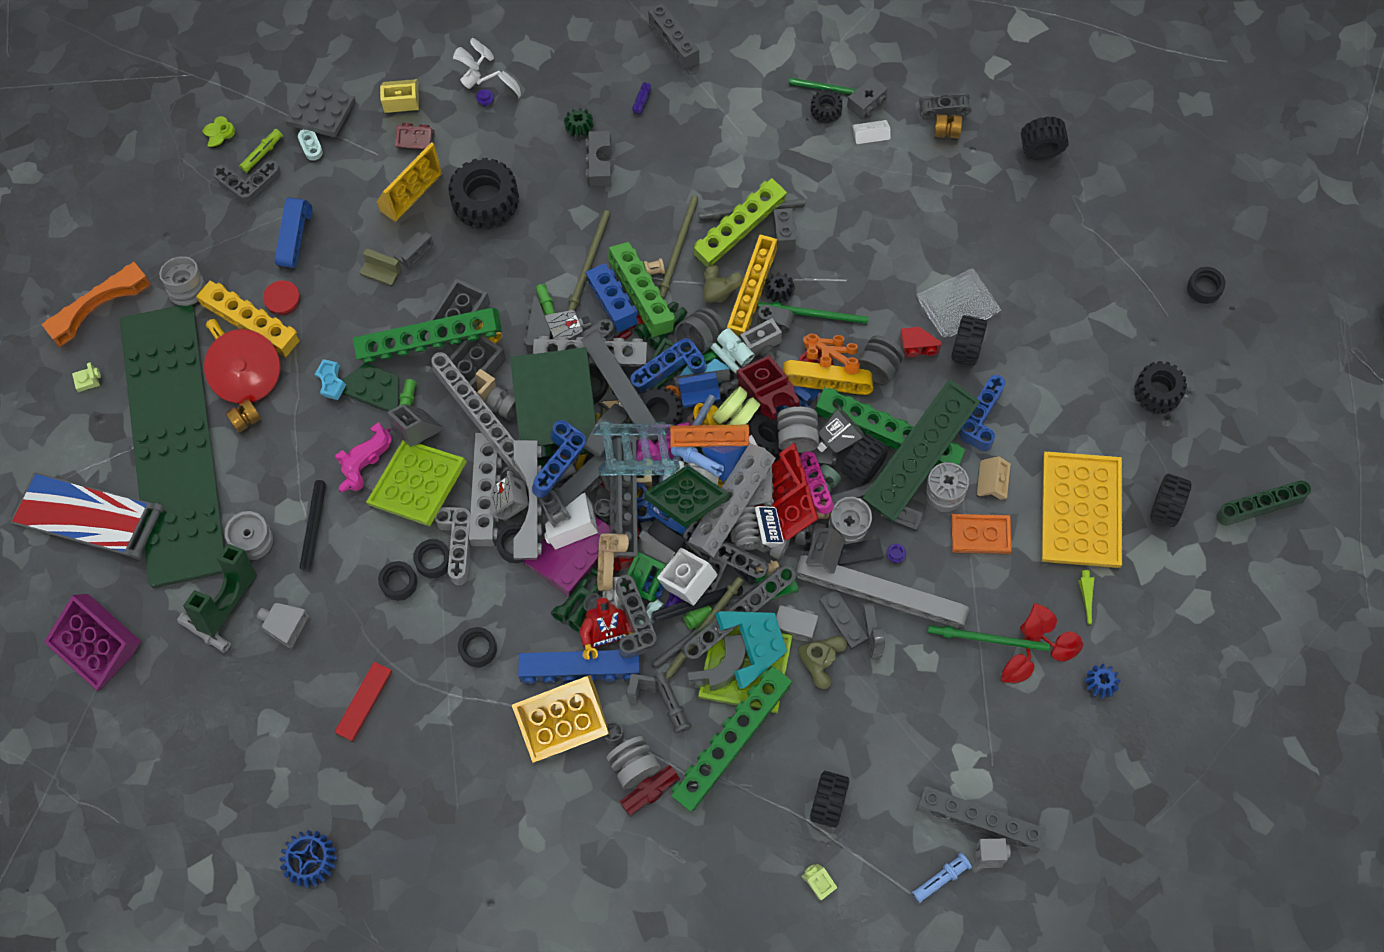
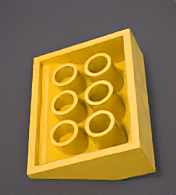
M432 142L382 192L376 201L380 212L395 222L442 175L435 145Z
M591 675L512 705L533 763L609 734L599 696Z

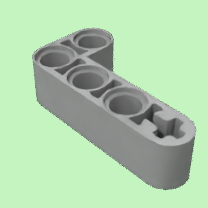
M442 507L434 520L439 529L451 531L448 574L455 585H463L468 580L471 551L469 541L470 512L466 508ZM442 517H448L447 520L440 521ZM467 517L464 522H459L460 518ZM460 535H466L464 539L457 540ZM464 553L463 557L455 558L457 554Z

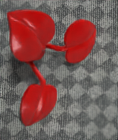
M1034 603L1026 621L1020 626V631L1025 637L1024 640L1039 642L1042 638L1045 642L1050 643V646L1054 647L1051 651V656L1057 661H1068L1077 656L1084 645L1081 637L1075 632L1068 631L1061 634L1056 639V643L1051 642L1044 636V633H1049L1055 629L1057 618L1047 607ZM1026 648L1027 656L1017 654L1008 661L1001 674L1000 680L1002 682L1019 683L1027 680L1032 675L1034 663L1030 661L1031 653L1029 648Z

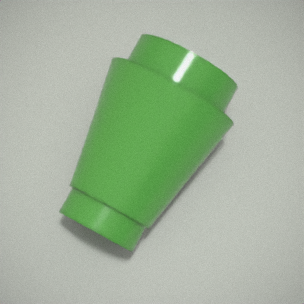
M708 605L687 612L683 616L686 626L690 630L700 627L711 613L712 608Z

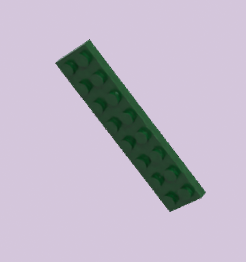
M948 379L862 500L891 522H894L980 403V400Z

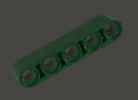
M1300 480L1227 502L1216 515L1217 521L1221 525L1227 526L1300 504L1310 494L1311 486L1306 481ZM1278 495L1283 496L1285 500L1280 499ZM1260 501L1266 502L1267 505H1263ZM1242 506L1247 507L1249 511L1244 510ZM1224 512L1230 513L1231 516L1225 515Z

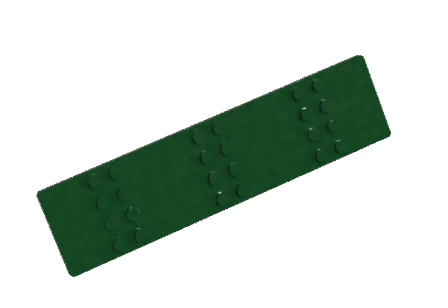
M192 304L187 306L179 305L122 317L120 325L139 500L157 503L165 507L163 512L159 514L145 544L148 583L152 588H158L223 574L217 558L225 548L195 309ZM149 509L142 523L143 530L153 510Z

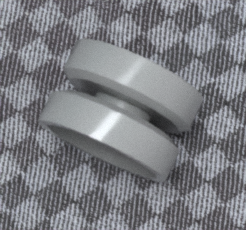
M252 511L240 512L234 515L226 525L225 539L227 543L244 549L249 560H257L271 550L274 543V535L265 519L258 513Z

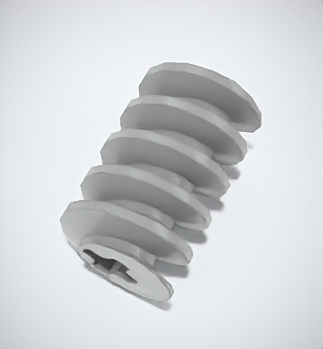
M745 507L735 523V532L737 533L735 535L737 540L736 546L743 550L759 548V545L755 544L760 542V538L756 537V535L760 534V530L754 529L759 527L758 522H754L757 520L755 507Z

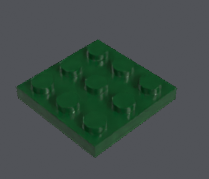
M687 465L645 492L644 497L645 500L686 528L727 501L729 493Z

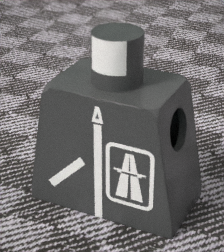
M838 406L819 429L818 433L822 439L819 440L817 448L823 453L831 447L835 453H838L863 438L864 432Z

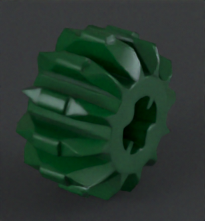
M581 108L578 111L572 109V113L567 112L566 118H564L566 132H569L570 136L576 135L577 138L580 135L585 137L586 133H589L594 126L593 116L588 113L587 109L584 111Z

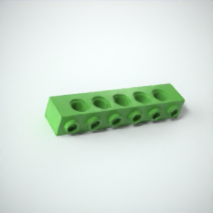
M629 242L609 247L608 261L652 337L672 332L675 316L673 312L669 311L666 300L662 299L659 288L652 282L651 275L646 272L643 261L639 260L636 249L632 248Z

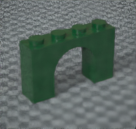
M227 544L217 558L224 575L223 583L217 596L212 599L211 596L194 590L183 605L196 630L211 637L215 636L257 576L245 550L231 544Z

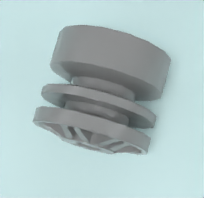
M182 256L172 258L161 267L159 272L162 284L173 303L187 306L198 302L196 296L206 284L197 263L193 259Z
M790 407L781 410L777 414L778 429L780 430L778 432V444L782 451L793 443L796 444L798 453L812 451L819 446L818 415L814 409Z
M944 462L936 465L928 476L925 488V497L928 504L940 512H951L958 509L962 505L969 487V477L966 471L955 463Z
M845 497L834 505L827 526L828 528H834L845 538L844 545L860 542L870 527L872 513L868 504L862 499Z
M643 736L634 737L623 742L606 757L609 764H612L613 771L621 770L617 778L623 789L637 786L647 777L654 776L661 768L653 754L646 755L650 751V747L645 745L646 740Z

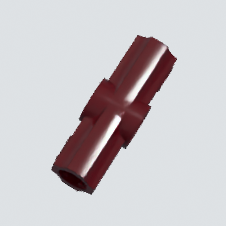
M669 764L653 777H647L636 787L637 789L620 800V804L627 814L632 816L646 804H652L663 795V792L679 781L680 778Z

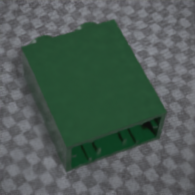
M587 348L510 357L520 440L537 441V446H541V458H537V460L551 459L554 455L553 449L560 448L550 437L551 430L556 421H566L583 433L587 441L597 424ZM556 430L557 433L564 434L563 431ZM573 441V442H572V443H573L574 445H576V446H579V445H580V444H579L578 442H576V441ZM583 448L580 455L589 454L591 452Z

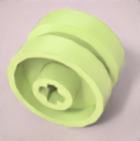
M739 386L724 401L712 418L718 424H723L730 418L726 425H746L759 408L760 403L754 398H749L742 404L747 397V392Z

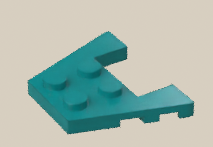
M729 611L715 613L720 631L739 625L751 665L734 671L739 689L747 687L787 652L775 613Z

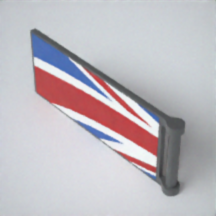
M35 472L10 523L141 560L145 544L159 514L163 512L165 507L157 503H149ZM149 509L153 510L135 549L130 550Z

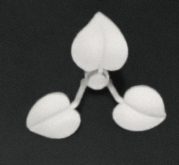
M475 38L470 40L471 45L481 54L477 63L464 48L458 47L455 50L453 59L459 60L470 67L460 79L465 87L471 89L476 83L479 85L481 82L498 75L514 90L518 98L521 97L518 83L505 71H497L480 79L481 74L478 71L480 63L484 57L492 61L494 56Z

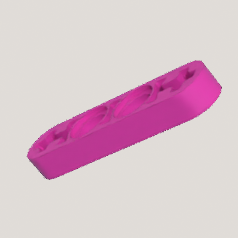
M804 452L800 455V460L814 504L819 513L828 514L833 510L834 503L819 463L813 452ZM810 459L812 466L808 467L806 461ZM811 473H818L817 477L809 478ZM817 487H824L821 492H814ZM823 498L825 499V502H826V505H825V506L822 505V502H821L820 499H823Z

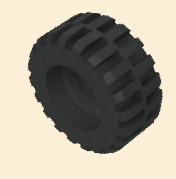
M476 158L470 163L462 164V168H457L455 171L456 175L453 174L450 178L448 190L453 211L462 222L465 221V224L469 226L474 225L475 228H491L492 225L499 226L501 225L500 222H506L509 219V215L512 216L514 214L515 208L518 207L519 193L515 176L504 163H498V160L495 159L488 160V158H482V160H477ZM489 185L499 189V192L493 198L486 201H475L469 198L470 193L480 186Z

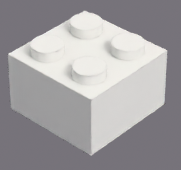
M680 548L657 579L667 591L694 606L717 577V573L708 562Z

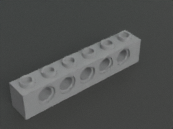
M538 336V339H534L533 354L548 352V348L553 345L558 347V351L567 350L570 346L584 348L585 346L581 342V339L584 337L568 340V337L559 336L557 339H550L549 336ZM602 338L608 347H612L615 350L613 356L620 366L642 367L646 364L647 342H643V339H632V342H626L623 338H613V341H606V338ZM625 348L633 350V354L629 357L624 356L622 352ZM589 356V364L596 365L592 357Z
M475 433L469 541L471 546H495V540H497L499 534L496 522H499V518L490 515V507L488 509L481 508L486 504L491 506L492 487L502 480L501 475H499V468H502L503 460L482 433ZM494 433L492 436L499 438V433ZM493 452L491 456H485L486 453ZM488 469H491V470H492V471H491L490 473H488V474H485V473H484V472H485L486 470H488ZM485 487H491L489 491H483ZM482 523H489L487 527H480Z
M753 444L748 445L722 486V489L729 493V499L703 516L688 543L702 553L712 557L716 555L776 459L763 447Z

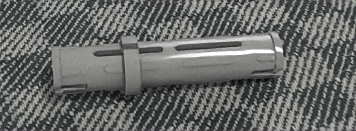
M183 612L178 617L177 622L204 639L206 644L213 645L222 653L229 650L231 643L219 636L218 632L214 637L197 631L187 613Z

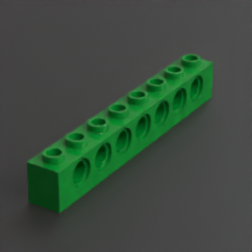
M488 308L353 337L356 359L364 363L375 362V358L381 357V360L390 359L394 354L404 356L413 350L415 352L426 351L427 347L437 349L444 347L446 343L456 345L465 339H468V341L479 340V336L485 335L486 338L497 336L496 333L502 332L499 310ZM479 321H482L483 326L478 330L477 324ZM464 324L465 331L461 334L460 327ZM447 328L448 333L443 337L442 332ZM427 332H429L430 338L426 341L425 335ZM410 336H412L413 341H412V343L409 345V344H408V338H409ZM395 340V346L391 348V341ZM377 343L378 349L374 352L373 347Z
M824 387L814 409L818 416L828 419L836 409L833 404H838L864 432L863 436L870 434L894 450H898L904 442L905 438L903 435H909L914 428L905 420L896 419L887 412L875 410L871 405L857 402L853 397L841 395L832 388ZM850 412H856L858 417L853 416ZM868 419L875 421L876 424L869 423ZM886 427H890L893 432L887 431ZM951 442L944 451L946 456L942 455L934 467L944 462L959 465L965 449L959 444Z
M772 666L770 670L766 669L760 676L761 682L758 686L754 684L747 693L749 695L745 702L741 701L735 708L736 714L733 718L729 716L722 725L724 727L720 734L716 733L710 740L711 746L708 750L703 749L697 757L699 760L694 767L691 765L684 774L686 778L683 782H677L671 790L673 792L672 798L690 813L694 812L791 687L792 680ZM765 686H772L774 692L770 695L763 692ZM752 702H760L762 705L761 709L758 711L752 710L750 708ZM740 718H747L749 724L746 727L739 726L738 720ZM727 734H735L737 737L734 743L726 742L725 737ZM715 750H722L724 752L723 758H713L712 754ZM703 766H709L711 773L703 776L700 774V769ZM696 782L699 785L696 792H689L687 790L689 783Z

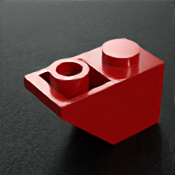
M921 327L901 328L899 338L901 349L905 354L904 357L913 358L918 355L933 356L940 352L941 341Z

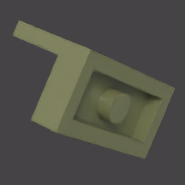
M366 248L363 253L366 262L360 274L393 286L402 269L399 260Z

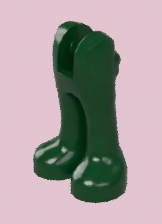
M674 301L668 305L669 311L673 312L675 316L673 329L684 320L688 313L684 307L677 311L679 304ZM640 323L634 327L638 337L643 339V342H648L649 346L654 350H657L662 340L669 335V333L652 337L646 325Z
M589 574L581 579L572 594L562 605L555 607L551 611L553 618L561 623H565L567 620L568 626L580 633L579 630L584 621L583 617L587 611L584 609L585 599L592 593L599 595L601 592L598 590L597 581L590 591L586 590L592 580V576ZM581 597H583V600L581 601V603L579 604V606H578V607L575 609V611L569 616L570 612L572 611V609H573V607L575 606V604L577 603V601H578Z

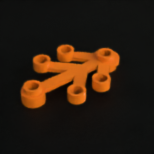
M808 334L803 338L808 359H816L818 357L817 349H820L822 351L820 366L830 367L831 357L845 364L844 371L846 373L857 374L859 372L860 363L858 359L853 357L847 358L840 354H856L858 350L857 344L849 343L847 347H841L844 345V337L841 335H836L833 339L820 338L816 334Z

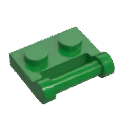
M637 551V556L634 557L627 575L634 579L642 598L651 602L655 601V594L660 585L657 577L667 564ZM653 566L658 568V571L648 592H646L643 588ZM622 584V586H624V587L626 588V590H628V586H625V584Z

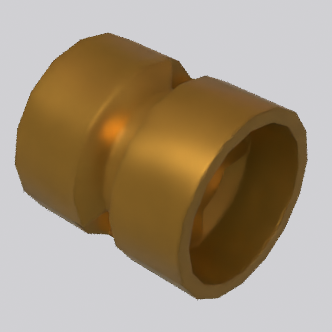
M936 114L934 137L945 138L948 135L949 138L960 139L962 115H951L948 117L946 114Z
M249 399L240 403L238 409L232 408L225 413L238 433L247 429L249 423L253 425L261 420L260 415Z

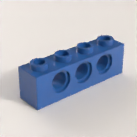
M606 263L586 271L588 283L612 321L616 331L619 333L638 324L636 318L638 316L637 309L634 305H630L631 301L628 294L622 292L623 287L619 280H615L616 276L613 269H609Z

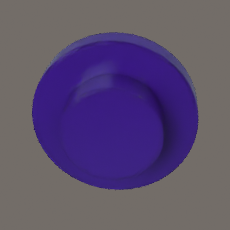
M483 89L477 93L476 98L482 106H489L494 100V95L492 91Z
M892 544L887 549V557L893 563H900L906 558V549L900 544Z

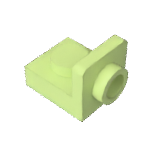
M91 362L87 363L88 369L72 373L75 388L78 392L100 386L98 379L101 378L100 371Z
M819 864L809 866L801 876L809 884L819 900H823L837 889L825 868Z

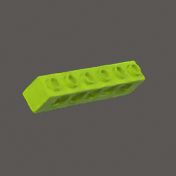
M773 178L768 182L764 181L756 193L752 192L742 205L739 204L734 208L730 216L727 215L720 221L719 226L711 228L703 240L699 239L694 244V255L706 267L715 264L786 200L787 192ZM767 197L769 200L763 201L761 198ZM748 209H755L756 212L751 213ZM741 220L743 224H736L735 221ZM723 232H729L730 235H729V236H724V235H722V233H723ZM715 243L717 247L712 248L709 244Z

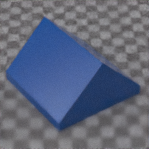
M706 446L702 450L707 458L724 466V471L716 469L722 473L719 477L724 482L728 479L748 446Z

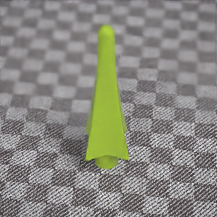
M1084 570L1082 571L1081 580H1078L1085 605L1087 623L1090 625L1092 624V598L1095 577L1090 578V571Z

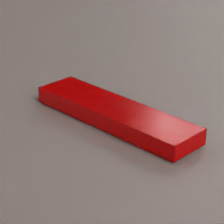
M376 662L372 664L338 724L335 734L354 742L393 672L391 669Z

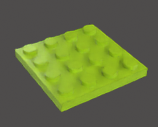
M402 440L366 503L371 507L431 526L467 461L463 457L422 444L410 447Z
M739 625L726 636L741 635ZM781 633L787 652L767 669L770 670L773 666L785 675L793 635ZM724 637L708 649L704 670L714 669L724 660L726 654ZM747 650L743 668L751 665ZM762 674L742 689H739L736 678L727 686L715 691H710V685L706 684V686L700 687L698 698L737 706L741 701L745 702L749 697L747 693L754 684L758 686L761 682L760 676ZM769 685L765 686L763 692L770 695L774 692V688ZM757 701L752 702L750 708L760 710L762 707L761 703ZM780 701L773 708L772 713L778 714Z

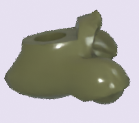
M714 264L708 266L704 272L703 298L705 302L722 303L732 291L742 285L743 277L741 273L735 272L728 278H718V266Z
M833 636L824 640L808 642L798 648L801 661L811 673L814 685L819 689H827L831 686L832 679L824 672V669L828 668L836 660V652H843L847 648V641L842 636Z

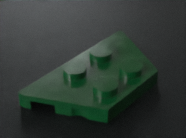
M365 363L342 380L346 384L342 392L345 396L386 412L398 407L399 377L395 374Z

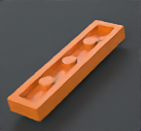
M749 425L670 426V447L749 445Z

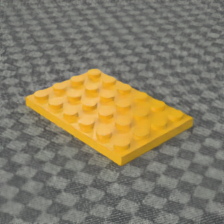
M1044 451L1041 562L1121 568L1122 457Z

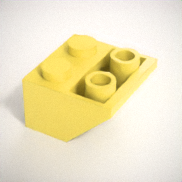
M418 79L383 82L380 86V96L384 113L419 110Z

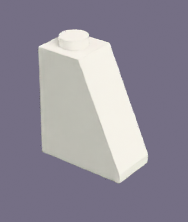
M585 493L566 506L571 516L570 519L566 518L558 523L555 528L550 521L545 524V539L548 544H552L555 550L598 533L593 504Z

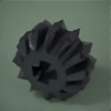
M779 272L777 276L771 274L770 279L765 280L764 291L766 292V297L771 298L772 302L776 300L779 303H782V300L788 302L789 297H793L795 285L792 277L787 278L786 273L783 276Z

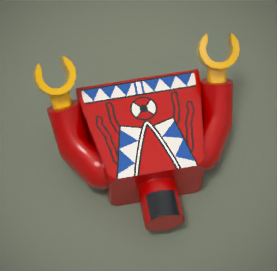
M599 598L596 601L597 608L586 612V619H584L579 630L582 645L585 647L583 658L586 660L590 659L589 651L592 653L593 659L597 658L598 652L594 648L619 641L624 636L632 634L624 611L617 609L614 604H609L607 598Z

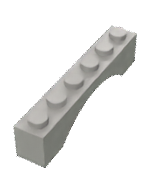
M514 440V464L521 471L529 492L528 513L520 531L514 537V560H537V555H541V543H537V535H541V523H537V516H541V504H537V496L532 492L534 479L541 471V465H537V458H541V446H537V441Z

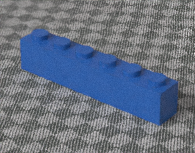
M618 650L597 651L598 656L596 659H593L592 653L589 651L590 659L586 660L583 658V651L519 653L518 677L520 682L528 685L542 681L545 684H554L556 681L570 683L591 675L593 682L596 680L615 682L616 679H624V681L630 682L631 673L640 675V655L627 659L620 656Z

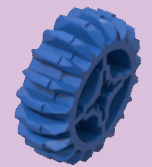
M307 830L306 836L303 832H299L298 839L293 835L291 837L292 843L285 842L288 849L281 850V853L285 856L279 858V861L284 863L280 866V869L285 871L284 877H290L289 882L292 884L296 882L298 887H301L304 883L306 888H309L311 882L314 886H317L318 879L325 882L323 876L325 874L331 876L332 873L328 869L335 868L331 861L337 860L335 855H331L336 852V848L331 847L333 842L327 840L325 834L320 836L319 831L312 834L311 830ZM307 844L303 851H297L300 847ZM318 844L323 849V859L317 857L318 850L316 848ZM311 856L314 860L305 861L303 858ZM293 858L300 861L299 874L294 869ZM319 866V868L315 872L307 874L310 873V870L313 867Z

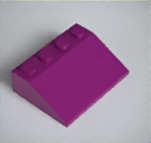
M595 517L598 529L597 534L556 550L544 538L540 542L541 555H537V560H525L524 564L569 598L585 575L590 574L593 567L598 565L599 538L601 534H610V526Z
M89 594L72 595L44 643L98 691L132 657L141 641Z

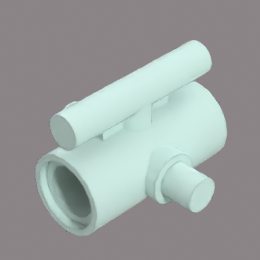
M730 328L725 329L717 338V341L723 346L722 349L717 343L710 347L735 374H737L736 370L740 369L735 361L744 367L755 357V354L744 342H741V339Z

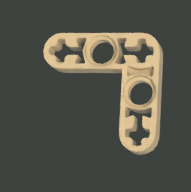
M626 534L600 535L597 575L599 591H611L614 552L627 551L629 540Z

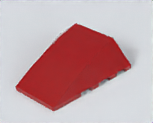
M795 443L780 452L779 456L781 458L771 465L773 473L772 483L774 485L772 488L774 490L772 494V499L774 500L772 507L777 509L782 536L786 541L819 519Z

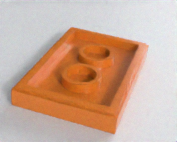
M951 515L952 553L1011 554L1010 515Z

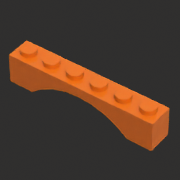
M132 262L100 285L95 286L84 296L79 297L69 306L64 307L59 313L48 318L41 325L60 348L75 337L82 321L96 307L117 297L137 295L149 287L151 283L136 263Z

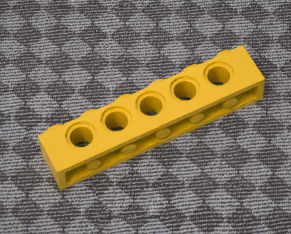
M759 235L727 325V328H730L739 338L740 334L749 330L765 280L768 277L777 251V239Z
M209 281L196 296L203 307L237 328L255 331L266 337L275 346L277 352L284 357H287L299 343L295 329L290 326H284L275 317H269L263 309H256L250 301H243L235 292H228L220 283L215 284Z

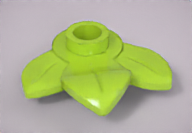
M219 116L215 118L214 123L206 125L202 132L210 137L207 146L215 147L220 145L224 139L232 138L235 134L233 124L228 122L225 117Z

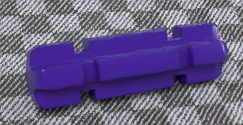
M642 83L635 100L636 103L632 107L634 113L640 114L642 112V107H644L651 90L649 83Z

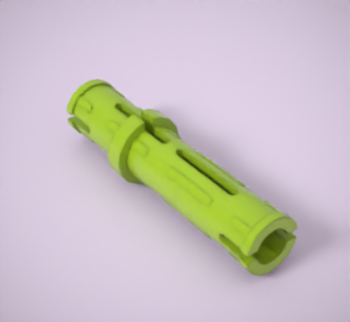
M274 129L271 134L260 141L261 144L250 153L239 167L245 173H248L268 151L273 150V146L283 137L282 133ZM270 140H272V141L265 147V149H263V147H264ZM259 152L260 154L252 162H250V160Z

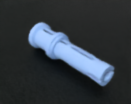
M695 447L671 448V453L674 456L682 457L686 463L693 462L716 477L722 475L716 469L724 471L723 465L698 453Z
M960 852L956 859L949 864H944L943 870L915 891H912L913 896L921 903L948 881L957 880L958 875L966 869L970 870L972 868L970 862Z

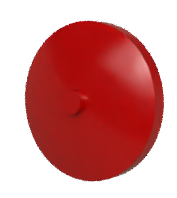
M238 329L221 335L212 343L205 356L204 372L209 386L221 398L235 404H240L246 399L254 403L265 398L275 388L280 377L281 362L275 346L266 337L255 331Z

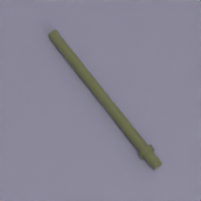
M696 196L691 197L663 281L659 284L662 299L665 298L666 292L670 289L669 283L698 202V197Z
M607 210L603 211L573 296L569 299L570 304L567 311H575L576 306H579V298L587 279L586 271L591 268L610 216V212Z
M737 577L731 586L728 585L726 593L697 631L716 617L715 613L722 611L733 595H737V590L744 582L741 578ZM690 644L688 646V654H690V652L693 650L695 644ZM682 651L665 672L668 681L687 658L683 655Z

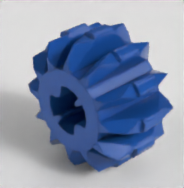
M1103 663L1100 665V668L1094 665L1092 670H1088V677L1085 679V683L1090 684L1087 687L1088 691L1094 690L1093 696L1099 693L1101 699H1104L1105 695L1112 697L1113 692L1119 690L1117 685L1121 683V680L1116 678L1118 672H1111L1112 666L1106 669ZM1101 678L1105 680L1104 684L1100 682Z

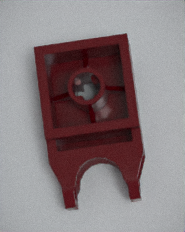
M770 355L736 370L738 385L747 392L748 398H754L760 403L758 410L762 415L771 420H776L777 412L775 409L778 406L800 407V401L795 394L793 384Z

